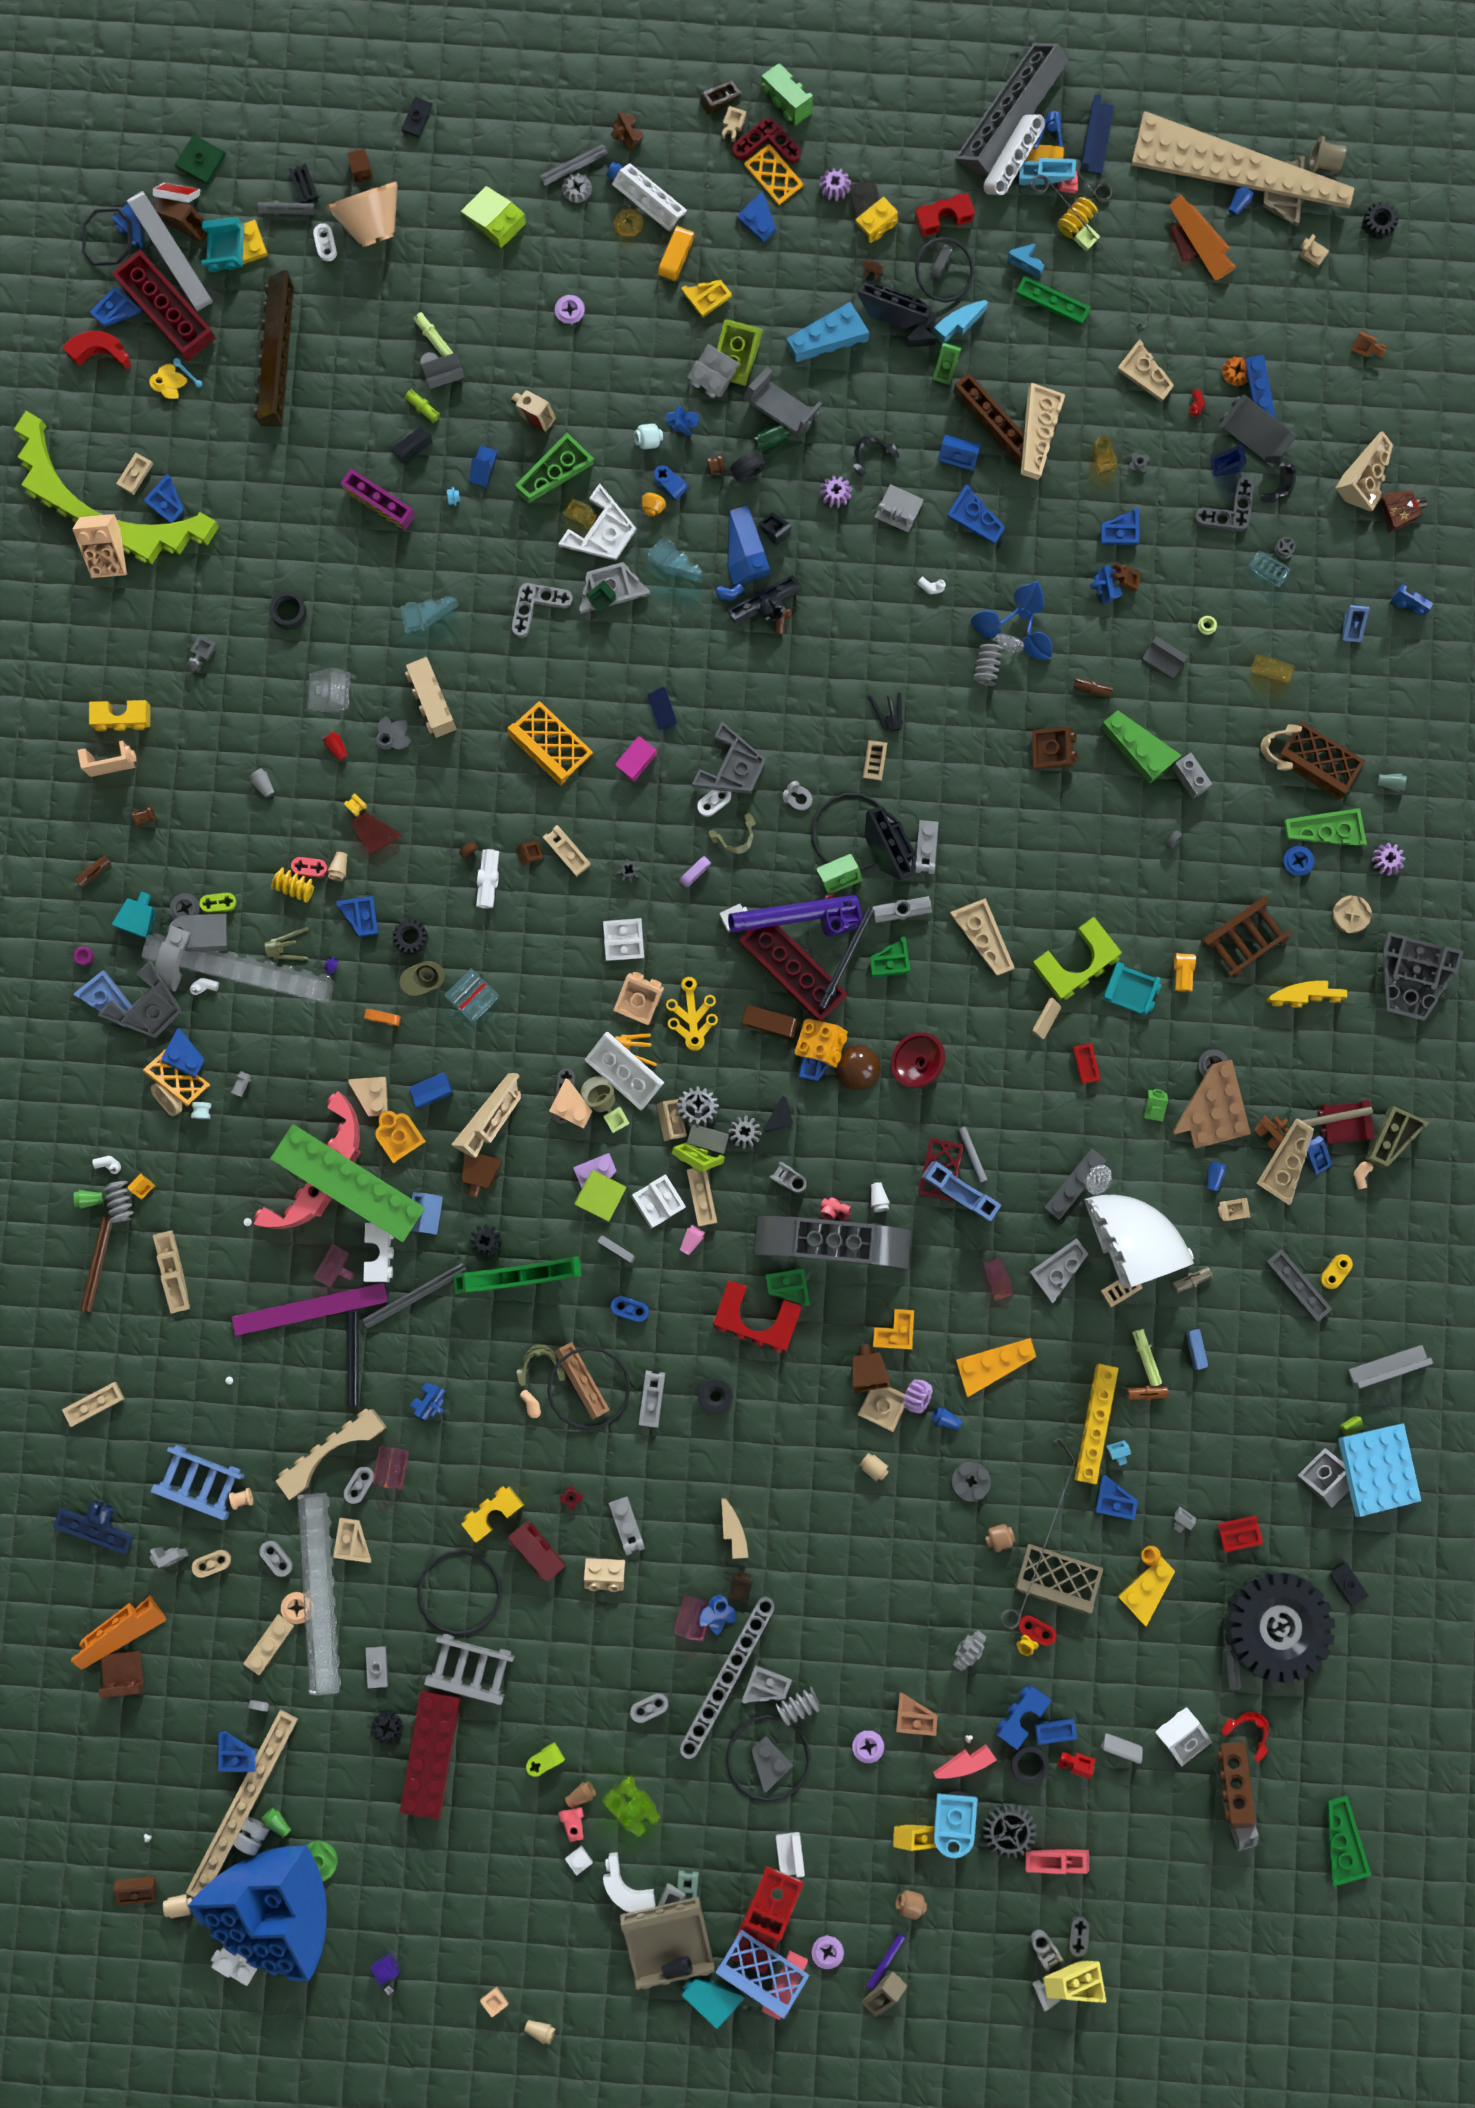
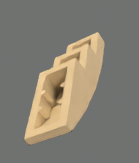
M173 1230L154 1234L153 1239L158 1254L157 1260L162 1274L161 1281L170 1313L190 1309L183 1269Z

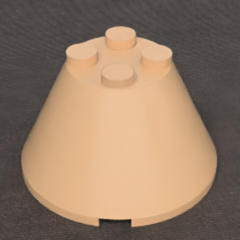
M397 182L389 183L336 201L334 204H328L326 207L359 244H362L363 247L376 243V238L382 241L393 237L398 185Z

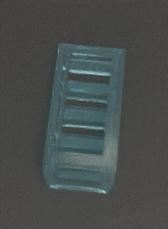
M1261 551L1257 553L1248 566L1277 587L1281 586L1292 570L1287 565ZM1260 558L1263 559L1264 561L1261 563V565L1257 566L1256 564L1258 563ZM1269 563L1270 565L1268 566V568L1264 570L1263 567L1265 566V564ZM1272 567L1276 568L1273 574L1270 573ZM1279 571L1282 572L1280 577L1276 576Z

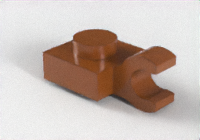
M1360 331L1351 350L1366 357H1369L1370 353L1383 357L1387 347L1382 344H1375L1377 338Z

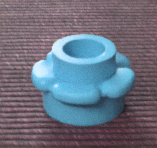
M454 487L447 490L449 505L454 504L456 506V502H460L458 490L455 491Z

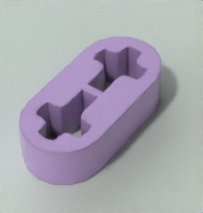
M705 856L702 857L680 878L679 882L687 888L708 869L711 862Z

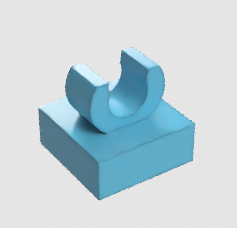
M1125 1440L1106 1446L1112 1460L1116 1459L1119 1465L1127 1464L1125 1456L1130 1455L1131 1451Z

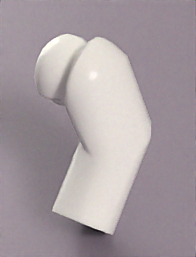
M112 1156L93 1159L95 1169L106 1167L112 1174H117L121 1169L120 1163Z

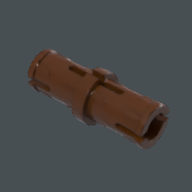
M1076 677L1073 689L1089 692V695L1092 696L1096 694L1110 699L1113 687L1099 684L1095 680L1092 682Z
M103 854L92 865H87V869L74 879L83 888L84 885L94 877L97 878L99 873L112 863Z

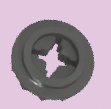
M188 893L177 895L170 903V914L174 920L188 915L184 911L180 912L183 909L181 902L186 906L190 905V908H188L189 915H199L201 910L197 898Z
M1212 1049L1200 1056L1198 1062L1199 1072L1204 1077L1209 1070L1206 1067L1211 1064L1210 1059L1213 1062L1228 1060L1223 1052Z

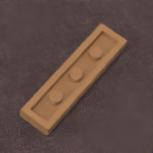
M571 1342L557 1349L555 1353L560 1360L569 1352L576 1350ZM575 1353L564 1360L561 1364L592 1420L609 1411L610 1409L579 1354Z

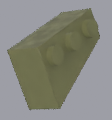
M1395 1106L1388 1108L1365 1160L1380 1168L1388 1167L1429 1122Z

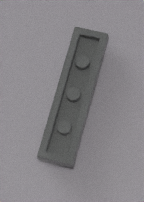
M1091 1148L1045 1205L1044 1209L1057 1220H1060L1107 1160Z
M1282 1249L1266 1261L1316 1322L1332 1310Z

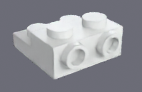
M222 1948L221 1951L217 1949L211 1959L214 1962L211 1968L228 1978L231 1976L248 1986L257 1971L256 1968L246 1963L247 1959L238 1953L234 1956L225 1948Z

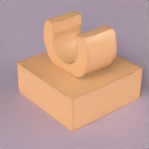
M495 1987L480 1999V2002L491 2017L509 2004L498 1987Z

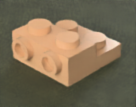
M629 973L613 1011L649 1025L664 987H661V983L657 980L651 979V981L643 979L644 976L640 973Z

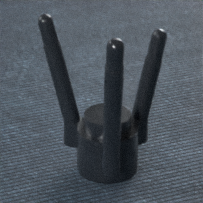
M898 692L897 699L898 717L897 714H894L891 696H887L890 715L886 716V720L872 695L869 694L868 697L882 723L883 729L887 728V732L901 730V725H903L901 692Z

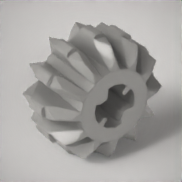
M748 1116L744 1117V1122L741 1121L740 1117H737L739 1124L731 1123L736 1129H729V1133L736 1135L731 1136L730 1140L738 1139L735 1146L743 1142V1149L746 1148L747 1142L750 1147H753L751 1140L759 1142V1139L754 1135H761V1131H755V1129L760 1127V1124L753 1126L755 1119L752 1118L750 1122H747ZM742 1128L750 1130V1132H748V1137H745V1135H740V1132H742Z

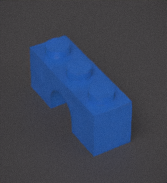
M1031 1684L1021 1690L1019 1693L1021 1698L1017 1703H1013L1007 1711L1009 1715L1005 1720L1002 1719L996 1727L998 1730L996 1734L1017 1750L1029 1734L1020 1725L1021 1716L1025 1712L1030 1711L1041 1717L1052 1701Z

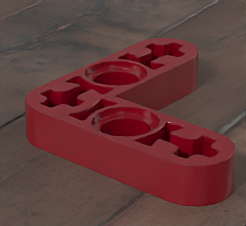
M772 118L763 119L733 145V156L737 160L746 159L767 141L788 163H797L801 157L799 146ZM765 125H767L768 127L772 126V130H765ZM757 135L760 140L757 143H753L750 141V137ZM778 137H783L786 142L780 145L775 140ZM738 148H744V153L738 152ZM789 150H790L792 153L796 152V156H794V155L789 156Z

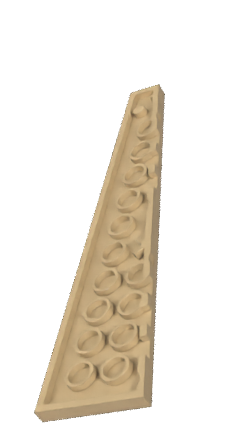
M1144 111L1132 160L1133 166L1350 208L1354 187Z

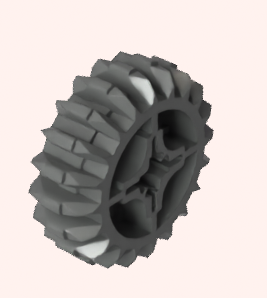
M1003 1803V1810L1000 1811L999 1807L996 1806V1814L989 1811L992 1819H984L989 1826L984 1825L982 1828L989 1832L984 1833L983 1837L985 1839L990 1838L986 1841V1845H993L990 1849L993 1853L998 1849L997 1855L999 1857L1005 1852L1006 1859H1009L1010 1853L1016 1859V1852L1019 1851L1021 1856H1023L1024 1852L1022 1849L1024 1847L1028 1851L1031 1849L1027 1845L1028 1842L1031 1844L1035 1843L1030 1836L1034 1837L1037 1835L1035 1831H1031L1036 1828V1824L1030 1823L1033 1821L1032 1816L1026 1817L1029 1813L1028 1810L1025 1809L1021 1813L1022 1807L1020 1805L1014 1810L1013 1803H1010L1009 1809ZM1013 1815L1022 1820L1012 1823L1007 1821L1005 1816ZM1000 1819L1002 1828L994 1836L995 1824ZM1005 1823L1008 1825V1827L1014 1829L1012 1830L1014 1839L1011 1835H1009V1833H1005L1007 1832V1827L1005 1826ZM1025 1826V1835L1021 1842H1019L1017 1834ZM1009 1839L1013 1842L1014 1846H1003L998 1841Z

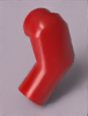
M1200 389L1192 392L1194 403L1189 407V413L1194 417L1200 415L1205 407Z

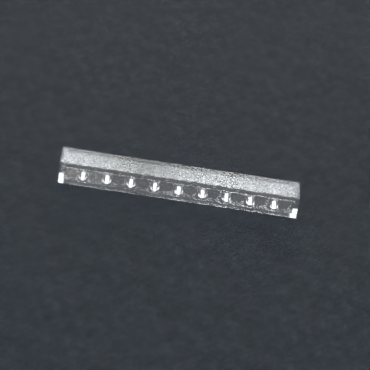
M156 933L153 936L147 935L141 957L145 960L156 962L161 944L166 940L165 936ZM220 950L183 951L179 968L325 1004H330L335 982L331 980L329 975L320 974L315 976L312 975L313 972L304 969L298 972L294 971L292 966L283 965V967L275 966L276 963L267 960L261 963L257 962L255 957L246 956V958L238 957L239 954L230 951L227 954L220 953Z
M327 1492L297 1495L309 1693L310 1695L319 1696L339 1693V1687L341 1686V1679L338 1675L340 1661L336 1649L338 1647V1637L335 1633L337 1618L334 1615L336 1599L333 1595L335 1581L331 1570L333 1558L330 1554L332 1539L329 1536L331 1520L328 1516L329 1498Z

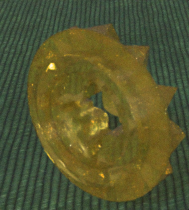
M630 207L628 209H621L616 214L614 220L617 232L626 237L637 235L642 230L644 224L642 214L637 209L634 210ZM625 217L629 218L630 220L633 219L632 227L628 223L625 224Z

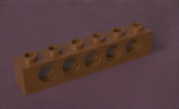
M968 373L955 384L953 393L1013 460L1022 467L1024 433L972 375Z

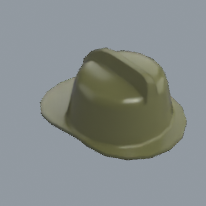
M423 961L409 967L402 973L399 981L400 987L408 995H421L440 987L444 982L445 974L442 967L436 962Z
M594 1076L588 1079L581 1087V1095L589 1107H592L597 1112H604L606 1110L609 1113L611 1112V1107L616 1099L614 1088L607 1078Z

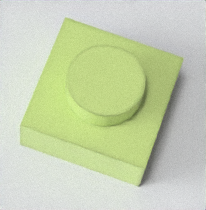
M1086 224V226L1091 230V232L1096 236V238L1099 239L1100 236L1088 224ZM1085 226L1073 238L1085 251L1097 241Z
M621 1107L603 1116L612 1133L630 1124Z

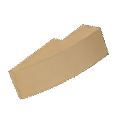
M722 1498L724 1539H732L733 1559L748 1558L747 1542L740 1520L727 1499Z

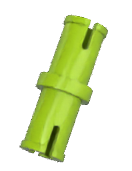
M413 389L406 393L404 398L416 408L418 413H422L432 423L439 418L440 413L433 409L426 399L423 400L416 394Z

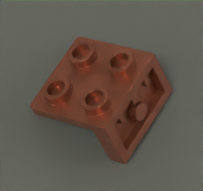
M141 1651L108 1654L101 1659L103 1688L99 1690V1698L139 1694L144 1691Z

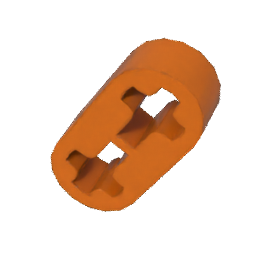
M366 1009L364 1019L399 1026L401 1016Z

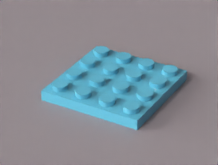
M1404 1423L1338 1438L1355 1517L1421 1501Z

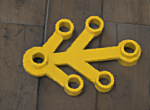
M686 977L682 980L681 986L683 991L686 992L688 1013L678 1006L677 1001L674 999L668 1000L666 1007L689 1024L690 1032L682 1027L676 1018H671L668 1021V1026L686 1039V1046L690 1050L697 1051L704 1046L705 1034L718 1022L715 1014H709L706 1018V1023L699 1031L697 1029V1023L708 1009L715 1005L716 999L712 995L706 996L704 1003L696 1012L694 991L697 988V983L694 978ZM691 981L693 983L692 987H686V982ZM712 998L714 1002L707 1004L706 1000ZM670 1002H674L676 1006L674 1008H669L668 1004ZM710 1017H714L716 1021L714 1023H710L708 1019ZM676 1021L678 1025L671 1027L670 1023ZM692 1038H698L699 1042L693 1044L691 1040Z

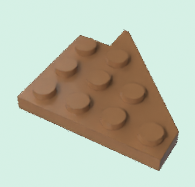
M1231 1059L1210 1066L1173 1129V1134L1189 1131L1193 1148L1195 1149L1251 1134Z

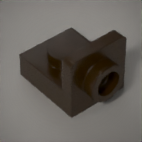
M739 1572V1575L734 1574L728 1598L747 1603L753 1584L750 1574Z

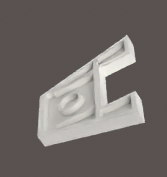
M599 483L589 500L602 508L603 512L585 538L568 529L558 545L616 561L636 532V527Z

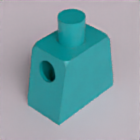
M140 892L137 901L127 899L112 925L120 930L150 940L156 916V910L148 906L152 896L145 892Z

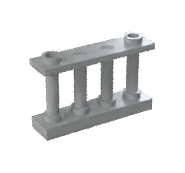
M448 1634L438 1636L436 1642L442 1643L435 1673L426 1677L424 1685L501 1705L505 1695L500 1694L501 1691L499 1689L507 1661L513 1662L515 1656L511 1655V1651L500 1649L498 1652L454 1640V1636ZM449 1647L461 1648L454 1678H451V1680L443 1679L444 1675L442 1673ZM468 1652L480 1653L473 1683H470V1685L462 1684L463 1680L461 1679ZM492 1656L499 1658L492 1688H489L488 1691L481 1689L482 1685L480 1684L487 1658Z

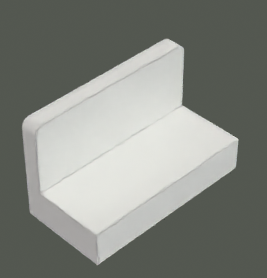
M799 1832L776 1835L780 1872L787 1875L796 1874L797 1877L805 1876Z

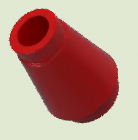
M335 731L322 739L324 741L323 745L338 761L348 756L340 735H337Z

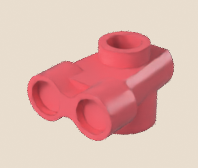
M824 1198L821 1203L820 1216L825 1220L834 1221L835 1217H837L839 1220L848 1222L851 1216V1206L840 1204L835 1198H829V1200Z
M582 1807L559 1812L560 1822L564 1823L569 1842L583 1839L581 1817H584ZM575 1827L577 1828L578 1833L572 1834L570 1832V1829Z

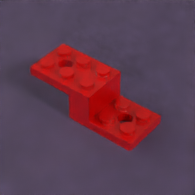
M766 1866L754 1898L750 1900L736 1938L740 1931L743 1930L774 1951L778 1940L781 1941L804 1882ZM776 1888L783 1891V1896L780 1899H775L771 1895L772 1891ZM742 1936L738 1943L740 1952L750 1950L748 1947L750 1940ZM737 1946L733 1953H738ZM764 1949L755 1951L757 1963L769 1961L767 1951ZM753 1952L741 1954L743 1965L755 1964ZM739 1955L731 1956L729 1958L740 1963ZM769 1963L758 1965L759 1972L765 1974Z

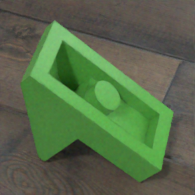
M943 343L933 380L948 385L951 384L961 348Z

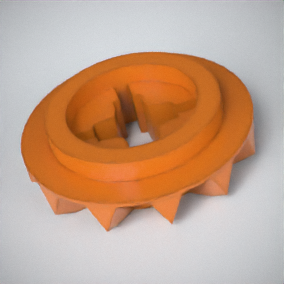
M1234 356L1223 365V378L1230 385L1241 386L1248 382L1243 357L1238 358ZM1239 365L1241 372L1235 377V370L1233 369H1236Z

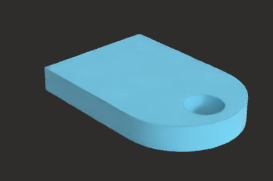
M937 1793L934 1841L938 1850L943 1855L950 1858H959L971 1850L975 1837L977 1797ZM950 1842H957L959 1844V1849L956 1852L948 1850Z

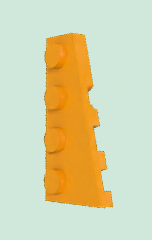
M1031 1338L957 1359L956 1363L967 1398L1034 1359L1036 1354Z

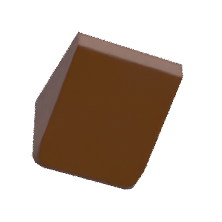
M538 841L523 843L516 848L521 865H527L544 858Z

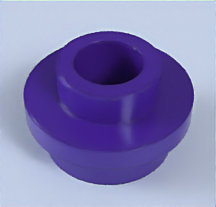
M332 956L331 960H326L323 967L326 970V975L328 973L334 974L339 962L335 960V957Z

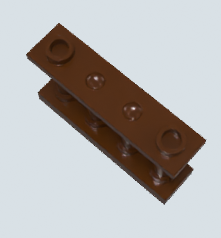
M1263 896L1201 941L1204 948L1208 945L1214 947L1231 970L1225 975L1227 979L1231 976L1236 978L1244 972L1242 970L1243 967L1277 943L1281 946L1289 940L1288 936L1292 931L1288 930L1283 934L1266 911L1267 907L1265 905L1270 902L1266 896ZM1255 912L1257 915L1260 914L1277 937L1269 945L1250 921V916ZM1240 923L1247 928L1262 949L1254 955L1251 954L1235 932V926ZM1225 934L1231 938L1245 957V962L1239 966L1235 964L1220 943L1221 940L1219 938Z

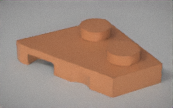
M899 1692L896 1732L936 1736L937 1714L904 1693Z

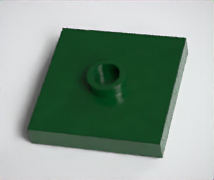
M193 134L174 165L179 170L208 184L226 153Z

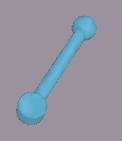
M175 358L173 360V365L179 367L195 382L196 387L202 386V382L197 380L181 364L180 359Z

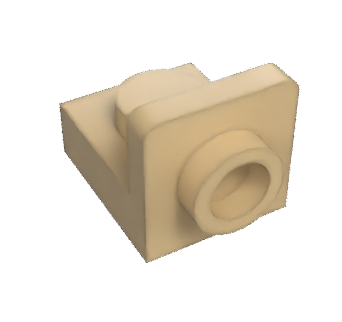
M1312 235L1309 240L1306 238L1300 246L1302 251L1299 256L1318 268L1329 250L1315 242L1316 236Z

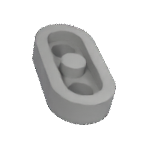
M360 1467L356 1470L344 1490V1498L347 1502L355 1504L364 1498L375 1478L371 1468ZM363 1473L368 1474L367 1480L362 1479ZM352 1490H357V1497L352 1496Z
M267 1541L262 1544L260 1556L274 1574L280 1577L288 1575L292 1571L293 1564L279 1544L275 1541ZM269 1547L274 1549L273 1554L268 1553ZM282 1562L286 1564L285 1570L280 1568Z
M655 1693L636 1702L630 1711L632 1719L635 1722L642 1723L664 1713L668 1707V1699L662 1693ZM658 1699L662 1701V1705L659 1707L655 1705V1701ZM642 1708L644 1714L639 1715L637 1709Z

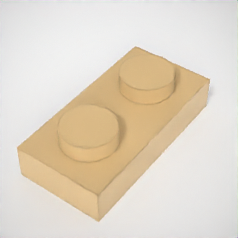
M135 453L117 481V486L134 495L151 469L152 461Z

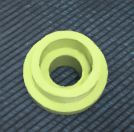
M1204 616L1198 622L1199 631L1205 635L1212 634L1217 628V622L1211 616ZM1208 623L1210 628H1205L1204 624Z

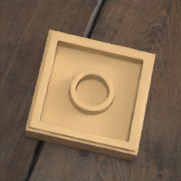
M891 1387L871 1390L868 1392L858 1415L893 1432L904 1410L903 1400L905 1394Z

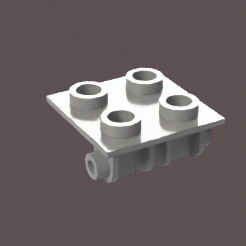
M890 484L874 518L909 533L924 499Z

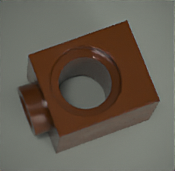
M365 148L347 153L355 181H366L373 177Z

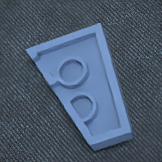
M104 970L74 993L75 996L99 1011L110 1000H113L125 1011L132 1006Z

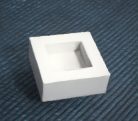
M582 1846L565 1857V1860L576 1875L593 1863Z

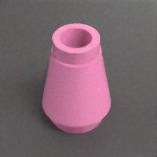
M691 1225L690 1228H687L680 1250L690 1255L704 1239L703 1235L705 1232Z

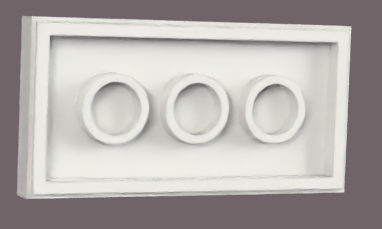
M609 1032L602 1036L585 1058V1061L601 1076L607 1078L610 1084L640 1111L645 1108L665 1083Z

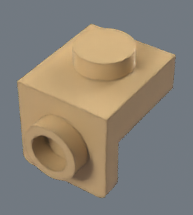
M1247 1198L1220 1202L1218 1207L1220 1218L1223 1221L1249 1218L1250 1212Z

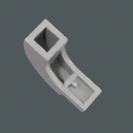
M171 926L165 942L161 944L155 968L169 990L176 992L182 977L179 971L180 960L191 933Z

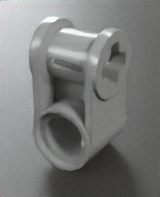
M780 1161L778 1163L779 1167L769 1178L793 1193H803L807 1187L805 1178ZM795 1180H801L804 1183L801 1189H795L792 1186Z
M1036 1930L1031 1934L1030 1941L1047 1972L1050 1971L1049 1968L1059 1962H1064L1045 1931ZM1038 1938H1045L1043 1945L1036 1944Z

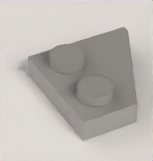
M755 1665L742 1702L785 1699L792 1679Z

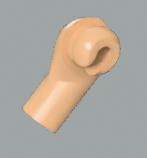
M1370 1162L1360 1163L1354 1171L1358 1190L1367 1188L1365 1177L1373 1170V1165Z
M524 1390L520 1397L526 1403L527 1413L531 1418H538L541 1414L539 1402L527 1390Z

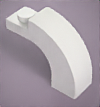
M618 1852L610 1853L609 1859H606L607 1872L610 1871L611 1874H604L603 1881L606 1891L613 1902L627 1912L656 1907L654 1889L639 1891L625 1885L620 1876Z

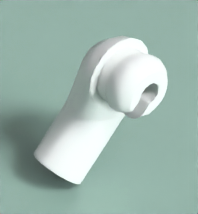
M921 577L917 585L928 594H937L945 590L946 583L943 580L930 583L924 577Z
M200 978L191 985L190 992L193 995H198L206 989L217 991L219 982Z

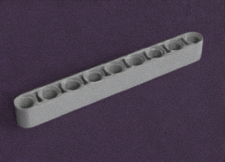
M760 1598L752 1610L681 1743L680 1752L683 1757L687 1759L695 1757L774 1611V1603L770 1598ZM764 1601L769 1602L771 1605L770 1610L767 1612H763L759 1608L760 1604ZM753 1619L761 1621L762 1624L759 1629H753L750 1626V1622ZM743 1637L751 1638L752 1644L749 1647H744L741 1644ZM733 1655H740L743 1659L742 1662L737 1665L732 1663L731 1658ZM723 1673H731L733 1675L732 1681H723ZM715 1690H721L724 1696L722 1699L716 1700L713 1698L712 1693ZM711 1708L714 1711V1715L707 1718L703 1715V1710ZM695 1726H702L705 1730L704 1733L696 1735L693 1731ZM687 1743L694 1745L695 1750L692 1753H687L684 1750V1746Z

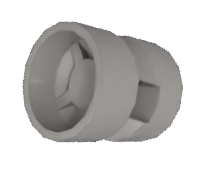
M247 1817L241 1827L243 1832L238 1833L233 1845L242 1852L255 1856L262 1845L260 1841L265 1839L269 1828L263 1825L264 1823Z

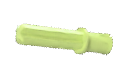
M422 312L416 315L418 318L414 317L413 321L422 330L423 336L430 340L442 357L452 354L451 349L434 329L435 326L429 323Z
M1144 1329L1132 1332L1138 1348L1136 1351L1140 1353L1150 1385L1155 1387L1162 1384L1150 1350L1152 1346L1148 1344Z

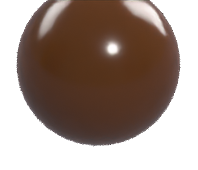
M851 1045L841 1052V1060L838 1062L835 1072L837 1078L845 1087L852 1090H864L871 1087L878 1080L881 1072V1063L878 1055L871 1048L865 1045Z

